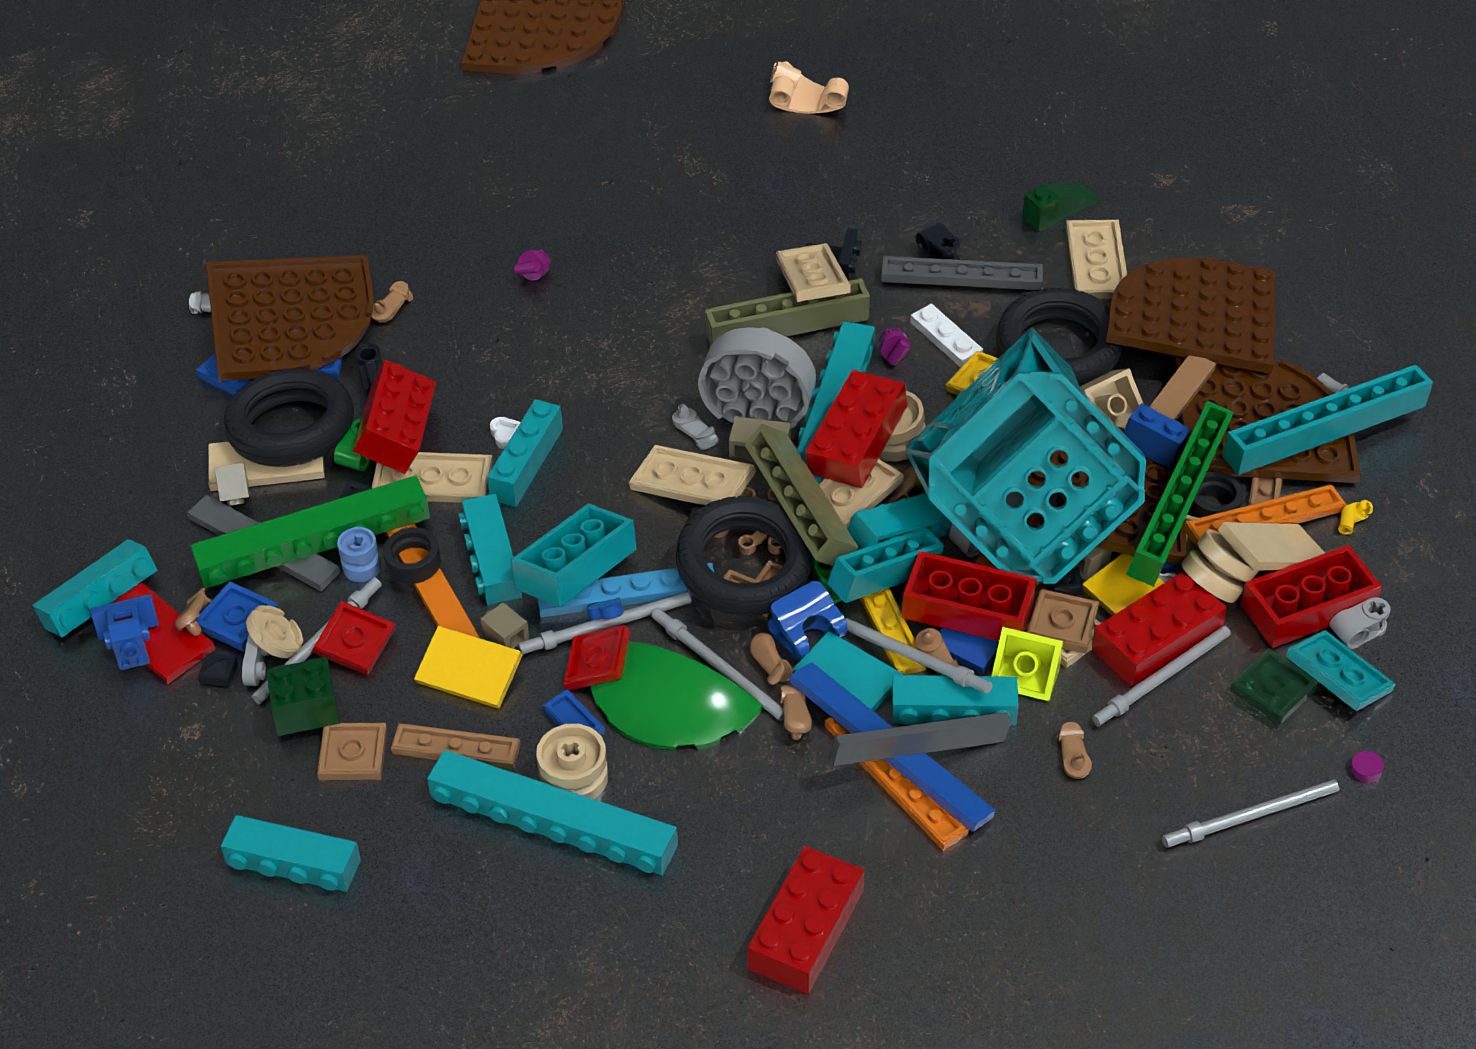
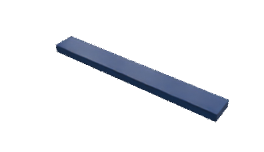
M813 662L791 674L789 682L851 733L893 728ZM926 753L884 759L972 832L994 817L996 810Z

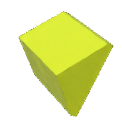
M1002 627L991 676L1017 677L1018 694L1050 701L1060 669L1063 641Z

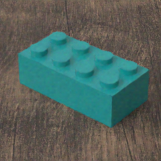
M588 503L511 559L515 589L562 607L636 550L634 520Z

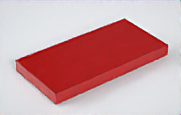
M140 582L112 603L149 594L152 595L159 626L148 628L151 640L145 641L150 663L145 665L165 683L169 684L204 659L207 653H212L216 650L215 645L202 632L198 636H194L186 627L178 631L175 621L180 614L143 582ZM132 615L117 618L116 621L132 618Z

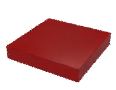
M341 601L314 645L313 653L322 657H328L333 662L368 676L396 629L395 623Z
M623 625L574 636L563 681L565 688L573 690L621 679L630 636L628 627Z

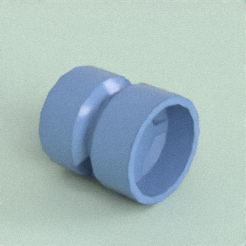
M353 527L344 531L339 536L337 545L345 577L353 582L370 581L378 575L381 568L374 533L364 527Z

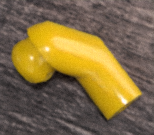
M1362 500L1345 506L1341 512L1338 531L1343 535L1352 534L1354 523L1368 518L1369 514L1373 512L1371 502Z

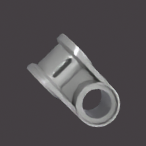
M1369 598L1358 605L1338 612L1331 619L1329 627L1349 649H1355L1363 643L1385 633L1387 630L1386 619L1391 611L1390 605L1382 598Z

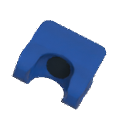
M812 581L772 603L771 613L774 617L768 621V631L796 661L803 659L810 650L809 640L804 634L806 630L818 629L825 634L830 631L840 638L847 634L846 619L834 604L825 587L818 581Z

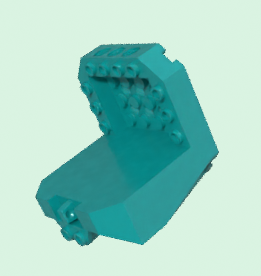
M1033 327L1023 334L986 371L981 372L966 390L961 391L947 408L906 445V454L929 500L998 569L1037 578L1036 582H1043V584H1056L1145 502L1146 459L1143 452L1080 389L1072 367ZM1062 450L1067 453L1068 457L1064 464L1055 465L1050 461V456L1054 451ZM1034 471H1040L1045 475V481L1039 486H1033L1028 482V476ZM1079 471L1085 472L1088 475L1087 483L1083 486L1073 485L1071 478L1074 473ZM1011 492H1019L1023 496V501L1018 506H1010L1006 503L1007 495ZM1055 492H1061L1066 496L1065 503L1060 507H1054L1049 503L1050 496ZM1032 513H1040L1044 517V522L1039 527H1031L1027 524L1028 516Z

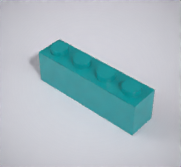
M537 399L530 406L487 476L489 494L496 493L499 503L517 507L563 430L561 406Z
M496 493L462 500L463 512L458 513L461 529H467L468 534H464L467 551L473 550L474 555H470V562L473 573L479 572L480 577H475L479 595H485L487 605L522 598V592L516 590L511 563V559L514 556Z
M923 493L919 496L908 499L903 498L886 505L881 504L871 509L859 510L851 517L847 530L858 545V550L925 527L936 538L949 535L952 522L929 500L927 493Z
M925 527L836 557L827 584L845 603L907 582L919 551L941 556L944 545Z
M127 539L33 604L32 607L44 628L62 638L92 617L91 608L112 603L158 569L145 546Z
M893 675L892 724H924L1008 712L1012 719L1010 725H1017L1019 709L1017 677L978 676L992 682V689L986 694L970 686L967 688L954 683L953 679L948 676Z
M235 815L221 844L226 865L234 869H248L260 872L268 877L279 876L288 878L299 884L310 883L330 891L340 890L347 892L361 861L357 842Z

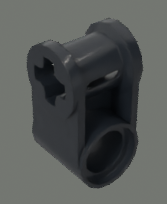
M937 223L916 234L917 246L929 258L960 260L957 254L960 240L944 224Z

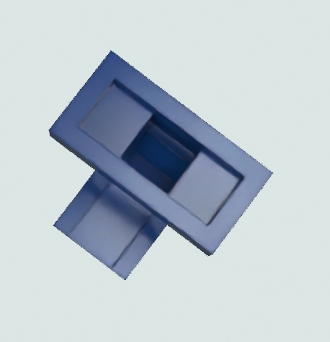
M151 594L91 608L98 640L104 639L107 650H114L120 670L150 663L145 641L151 640L148 628L159 626ZM132 615V618L116 621L117 618Z

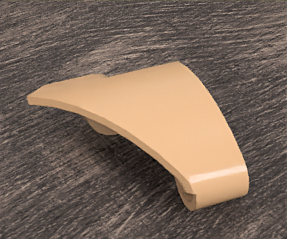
M778 61L774 63L770 82L773 84L769 100L773 106L790 112L805 114L825 113L841 109L845 106L849 85L842 78H833L824 87L804 77L801 74V70L794 68L788 61Z

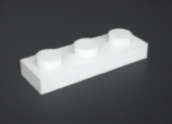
M933 304L911 314L910 323L960 368L976 351L983 353L982 347Z

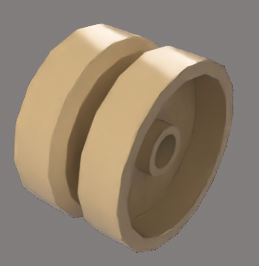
M906 391L908 406L879 459L895 462L909 459L906 454V445L926 427L922 402L911 392Z
M1208 529L1197 542L1200 551H1190L1181 563L1182 567L1205 590L1219 599L1234 603L1244 590L1241 581L1247 582L1252 580L1259 570H1252L1219 532Z
M564 724L552 728L543 735L537 745L536 758L539 769V781L591 799L598 797L608 783L606 745L601 735L593 728L582 724Z

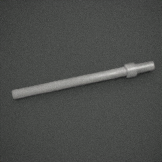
M373 577L360 591H354L347 598V603L363 609L368 604V599L382 586L381 582ZM328 622L284 665L304 662L313 653V647ZM268 680L251 696L257 704H261L269 696Z
M688 592L626 610L621 616L613 619H598L556 632L552 630L542 632L540 637L518 643V649L522 654L542 648L546 651L557 647L558 643L573 639L574 636L601 631L650 616L656 608L667 611L690 604L691 597Z
M656 608L652 612L651 617L666 629V633L670 637L683 642L723 676L749 693L779 721L784 719L783 707L688 632L686 625L678 619H672L660 608Z
M846 618L847 631L946 675L952 678L954 683L965 688L970 686L986 694L992 689V682L976 676L973 670L964 666L956 667Z
M1222 626L1125 694L1116 695L1110 699L1106 707L1091 717L1092 722L1099 727L1113 716L1119 717L1128 711L1129 705L1231 635L1229 628Z
M1333 779L1202 823L1194 821L1185 824L1183 829L1162 835V842L1166 848L1186 841L1193 843L1204 839V835L1338 792L1339 785Z

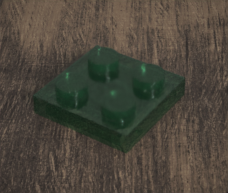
M1268 648L1232 683L1230 691L1281 725L1317 690L1319 682Z

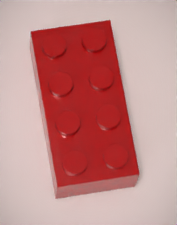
M385 359L372 381L353 452L406 474L420 449L436 382L424 375L406 369L400 364Z
M852 370L805 451L808 468L812 475L863 488L908 406L905 383Z
M1346 545L1245 582L1240 606L1271 648L1328 628L1331 619L1338 612L1358 605L1369 598L1379 597L1382 586L1350 545Z
M919 551L903 594L902 618L999 641L1002 627L1025 631L1034 603L1037 578Z
M1184 570L1097 625L1094 630L1092 651L1133 688L1221 628L1224 624L1227 607L1213 594L1197 584Z
M804 846L747 948L748 970L809 994L864 891V869Z

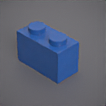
M1141 403L1129 417L1124 434L1143 452L1144 456L1171 469L1181 457L1192 429Z

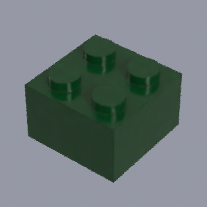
M328 657L266 669L271 710L278 736L340 724Z

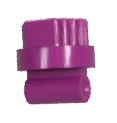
M542 249L528 250L521 254L518 264L514 267L516 275H523L529 280H537L549 271L550 257Z
M898 327L885 329L878 339L882 356L893 366H896L899 360L905 358L910 352L911 343L907 335Z

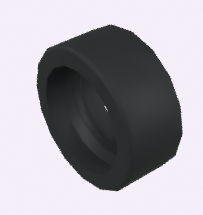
M1207 472L1190 507V515L1202 518L1241 508L1244 498L1243 487L1235 478L1228 474ZM1205 492H1217L1228 497L1231 503L1224 506H1213L1205 503L1198 496Z
M405 528L393 533L385 541L383 555L386 570L393 579L401 583L415 584L431 578L439 570L441 557L438 541L431 532L423 528ZM409 548H423L429 551V554L423 560L416 563L407 564L395 560V557L400 552Z

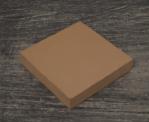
M1040 589L1028 633L1062 640L1063 649L1086 654L1099 609V602Z
M340 723L324 727L317 771L318 779L381 780L387 724Z

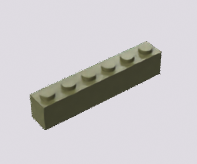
M862 278L848 281L851 293L797 302L793 292L709 308L705 309L706 335L710 345H712L722 334L738 328L764 327L786 337L840 326L843 321L851 323L869 320L870 295Z
M761 424L746 442L747 450L814 559L833 566L836 557L856 551L859 548L786 432Z

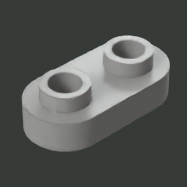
M250 634L248 635L243 659L242 680L244 686H258L260 680L265 679L266 665L264 658L269 656V653L261 649L253 641Z

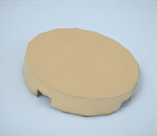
M260 605L248 615L246 620L247 631L251 638L261 649L279 658L292 657L303 644L302 632L297 623L292 619L288 621L283 617L286 613L276 607Z

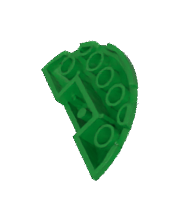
M628 641L621 679L590 686L596 707L601 708L607 716L608 724L639 744L663 750L674 751L678 745L694 744L697 749L718 744L721 737L734 730L738 733L743 731L763 710L762 705L749 693L711 668L679 653L633 641Z

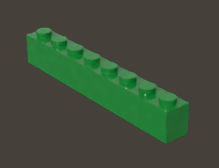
M1206 402L1138 545L1126 575L1154 587L1234 414L1233 411L1212 402Z
M417 475L200 541L190 546L203 586L208 588L294 560L306 558L310 555L335 549L338 547L339 536L347 529L353 527H364L371 530L374 535H378L429 519L428 500Z

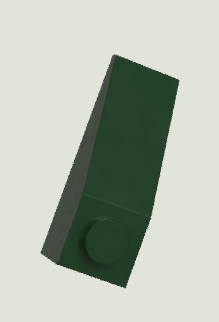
M1044 184L1024 194L1022 218L1040 232L1099 202V197L1083 184Z

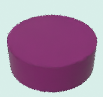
M1358 752L1352 758L1351 773L1361 782H1375L1383 774L1384 761L1374 752Z

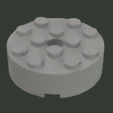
M764 327L738 328L719 336L710 346L698 378L700 396L706 407L718 419L723 417L734 423L735 416L779 421L791 423V429L796 426L803 416L805 417L816 385L815 368L807 353L791 339Z

